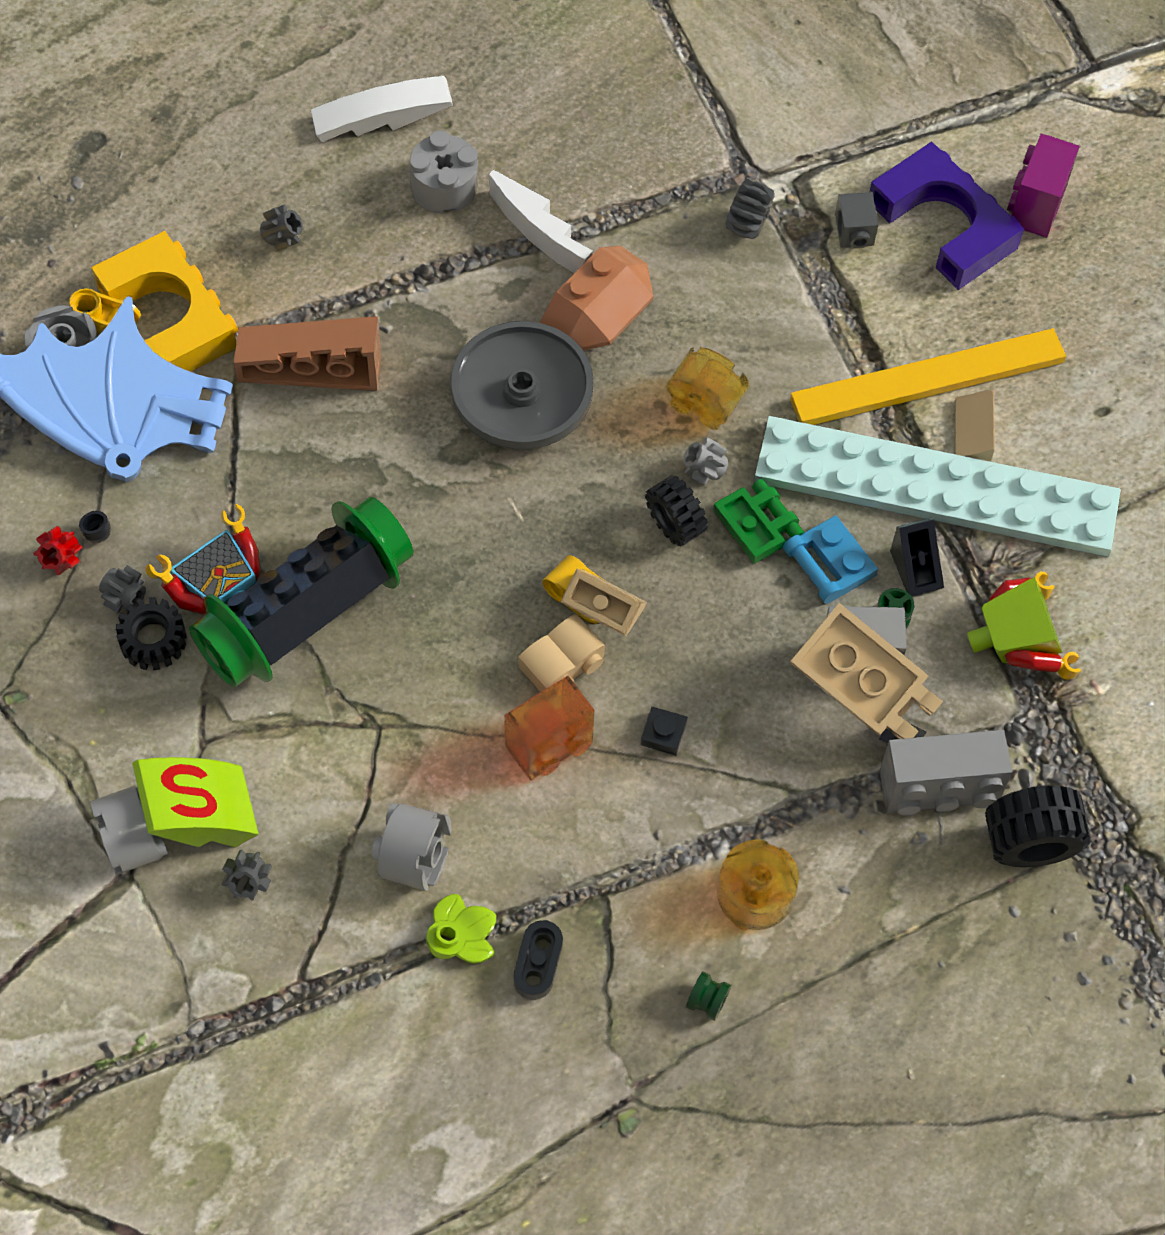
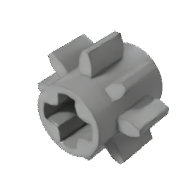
M705 437L703 444L693 442L686 449L683 457L684 465L687 466L685 473L703 485L707 484L709 478L712 480L720 479L728 466V459L724 456L727 450L708 437Z

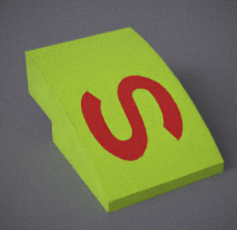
M186 757L148 758L132 762L148 834L196 847H201L210 841L237 847L259 835L242 766L212 759Z

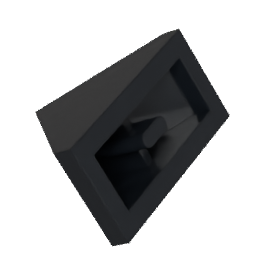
M927 518L897 526L890 553L906 592L911 596H916L944 588L934 519Z

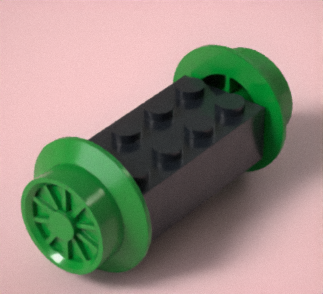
M374 497L366 498L354 508L342 501L335 502L331 507V511L336 525L320 532L317 539L311 544L291 553L286 562L275 570L262 574L258 578L257 583L246 591L233 595L228 600V604H225L213 594H208L204 597L207 614L189 627V632L202 656L225 683L236 688L252 675L264 682L271 681L273 674L270 665H273L379 585L383 584L388 588L394 589L400 584L398 567L413 557L414 551L405 530L383 503Z

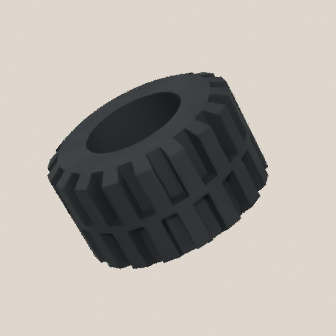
M1054 785L1029 787L1009 793L992 802L986 808L985 817L995 861L1000 864L1013 867L1050 865L1075 856L1086 849L1091 843L1082 796L1079 791L1070 787Z

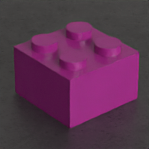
M1043 133L1040 134L1036 146L1029 144L1023 161L1024 165L1022 170H1019L1013 186V190L1016 191H1013L1007 210L1012 212V216L1018 219L1025 231L1048 238L1066 191L1080 145Z

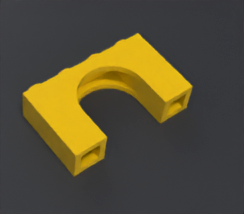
M166 231L91 267L97 289L101 294L121 300L131 297L135 301L150 293L171 292L180 295L190 303V308L181 321L144 340L154 353L173 365L192 372L236 349L235 333L238 332V328L234 319L229 313L226 315L220 310L221 304L212 289L206 290L202 284L204 280L199 269L194 264L189 266L185 260L187 256L178 240L173 242Z

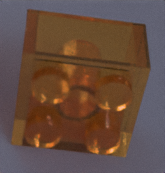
M568 675L504 715L505 747L530 781L539 775L542 777L554 772L564 759L571 755L577 757L589 749L593 742L595 710Z

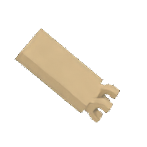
M841 603L837 604L790 661V664L878 736L887 728L897 739L914 738L919 731L905 721L902 716L914 702L929 716L943 702L922 685L929 675Z

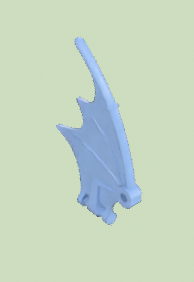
M131 297L125 298L104 331L86 345L79 347L66 345L59 341L45 324L41 323L38 325L32 344L26 351L17 355L0 354V397L17 414L40 432L76 455L105 467L107 474L111 478L125 481V483L134 480L139 475L141 461L146 456L164 446L181 443L203 452L213 453L217 443L214 440L217 429H221L226 412L224 402L226 396H230L233 384L226 380L209 378L189 372L154 353L139 334L134 321L133 300ZM202 388L212 392L210 401L199 400ZM192 422L202 426L200 435L189 434ZM125 458L129 460L130 464L127 467H120L117 465V461Z

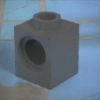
M873 193L839 194L835 218L840 248L874 246L878 221Z

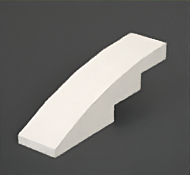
M437 76L368 89L313 108L311 113L316 136L323 143L350 130H353L358 137L388 124L394 131L448 108L453 104L446 78L444 76Z
M495 170L491 171L489 174L490 196L508 220L531 243L551 259L575 273L593 255V250L571 239V225L550 214V200Z

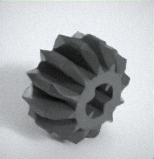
M746 179L743 181L730 206L726 228L743 238L755 239L758 237L773 204L774 190L757 180Z

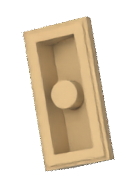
M994 390L956 397L955 454L991 462L995 450Z
M576 569L561 600V603L627 636L647 604L646 601L583 569Z

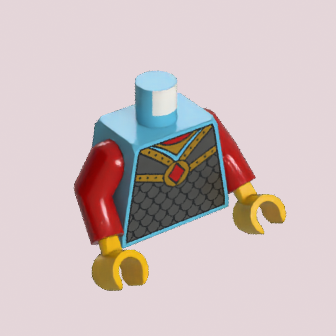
M234 504L239 515L235 522H231L227 518L225 510L221 512L222 522L227 526H232V533L226 529L173 567L171 561L165 555L156 556V559L163 567L161 573L155 571L151 564L146 565V574L150 578L161 579L162 588L180 609L201 615L207 614L204 604V597L206 595L213 594L225 604H228V600L233 595L246 591L257 583L256 579L261 573L259 550L249 528L244 527L242 524L245 519V511L242 506Z

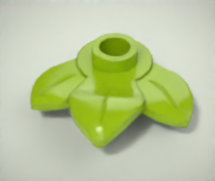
M451 894L444 897L434 908V924L430 926L426 934V944L430 952L440 959H450L457 956L465 962L472 964L481 963L493 957L495 954L494 950L485 938L495 926L496 914L483 906H470L466 908L459 894ZM440 935H446L452 940H444Z

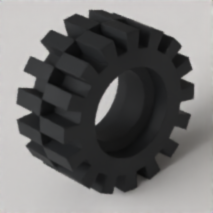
M671 475L646 491L645 499L648 501L646 503L647 508L652 510L650 513L651 517L656 519L658 522L656 524L657 527L663 529V534L666 538L670 537V541L673 544L683 546L707 530L708 526L706 524H708V520L703 516L706 514L704 508L699 506L701 502L698 497L695 499L693 490L690 487L687 489L686 482L679 480L678 476Z
M149 597V604L144 605L142 598L136 600L137 608L134 609L131 604L125 607L127 615L120 613L118 617L120 624H116L115 630L122 654L125 659L128 658L130 664L136 666L139 663L140 668L143 670H147L148 664H152L153 670H160V662L164 661L166 667L172 665V656L177 660L181 657L180 649L185 650L187 634L182 616L174 605L170 607L168 601L164 599L161 600L159 605L156 597ZM159 624L165 628V636L156 643L144 644L137 639L139 630L147 625Z

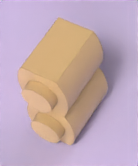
M574 614L556 626L548 635L537 640L518 656V667L546 699L555 694L562 696L573 687L576 677L583 673L589 675L602 665L605 645L577 614Z

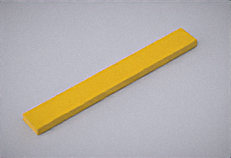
M1054 328L791 392L790 401L798 422L816 425L1062 364L1065 362L1066 354Z

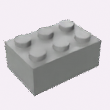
M1004 730L889 740L880 768L887 813L898 812L900 815H913L920 810L934 808L939 812H948L957 809L959 806L974 805L975 808H987L992 802L1002 797L1012 775Z

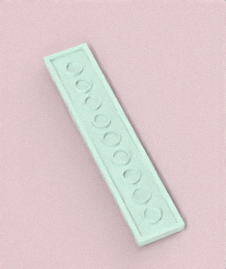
M773 416L768 417L754 483L759 479H763L768 486L925 519L933 518L934 521L1109 557L1112 550L1121 491L1120 488Z

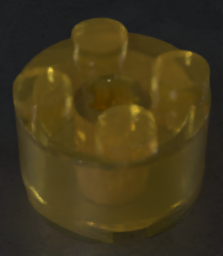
M693 347L689 349L667 382L666 387L672 397L670 405L673 409L684 415L690 411L699 416L700 421L706 427L718 430L720 425L728 421L749 389V381L744 373L739 378L732 371L735 364L725 356L704 347H700L698 352H694Z
M748 840L732 848L721 866L717 885V898L723 913L741 930H763L782 922L791 912L798 888L799 871L796 862L788 851L782 847L779 849L774 845L768 844V841Z

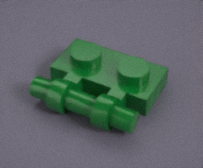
M759 479L752 485V489L757 495L751 497L747 490L742 487L717 501L713 506L714 513L753 564L782 549L785 539L781 533H787L790 538L805 533L798 524L799 518L793 511H788L780 501L781 495L774 487H769L763 479ZM762 509H769L775 519L770 521Z

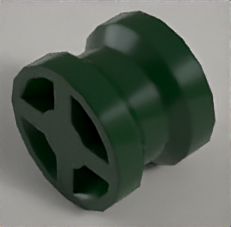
M890 588L880 595L877 602V607L905 608L906 628L909 626L915 606L914 600L908 592L899 588Z
M702 971L691 991L686 1007L691 1010L700 1009L706 1012L707 1018L716 1021L732 985L727 982L717 983L712 980L710 974Z

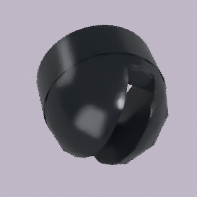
M91 511L85 514L79 521V528L83 536L92 543L103 542L110 535V522L106 514L101 511Z

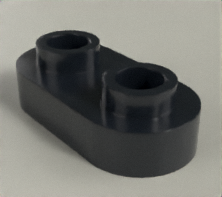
M539 920L530 924L523 936L514 970V986L516 991L526 999H541L550 992L553 986L563 947V935L560 928L551 921ZM541 939L549 941L550 946L546 949H540L536 946V943ZM530 976H537L541 982L536 986H531L526 980Z

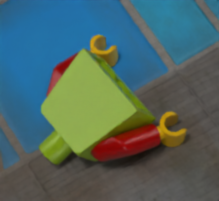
M1045 572L1037 573L1034 578L1005 580L992 594L988 602L982 606L987 625L967 632L974 653L994 646L1002 663H1009L1011 666L1036 671L1057 672L1060 677L1066 680L1075 678L1081 672V669H1074L1068 665V663L1073 664L1079 659L1076 652H1068L1063 658L1058 655L1062 653V649L1045 602L1055 587L1054 585H1043L1048 579V575Z

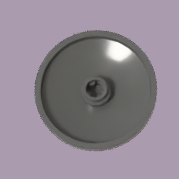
M506 322L480 332L462 348L454 362L451 374L452 400L462 422L483 440L509 449H535L548 446L565 438L580 425L587 415L592 402L593 372L585 352L575 340L564 332L537 322Z

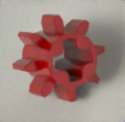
M56 526L48 531V533L44 532L36 538L41 546L33 554L37 556L43 570L46 568L55 569L56 574L60 575L68 568L72 569L80 562L75 555L83 547L79 545L73 531L61 532L60 527Z

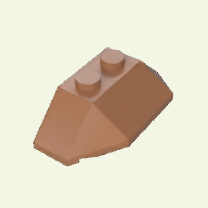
M622 246L600 247L556 291L540 323L564 332L575 340L583 351L610 345L653 301V291L647 263Z

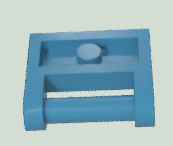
M837 515L802 535L791 537L782 547L789 557L795 558L819 590L818 596L825 604L838 599L877 576L878 568ZM808 548H813L836 578V582L829 580L807 551Z

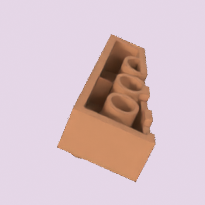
M378 316L239 327L234 357L237 382L378 391L382 356Z

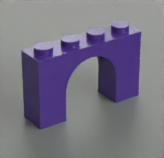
M932 141L871 182L869 192L873 193L875 209L889 224L915 206L929 201L949 203L966 215L971 226L940 248L935 267L958 290L1019 248L1024 228L1018 219L1009 215L991 194L986 193L977 185L969 173L959 168L952 161L949 154L940 150Z

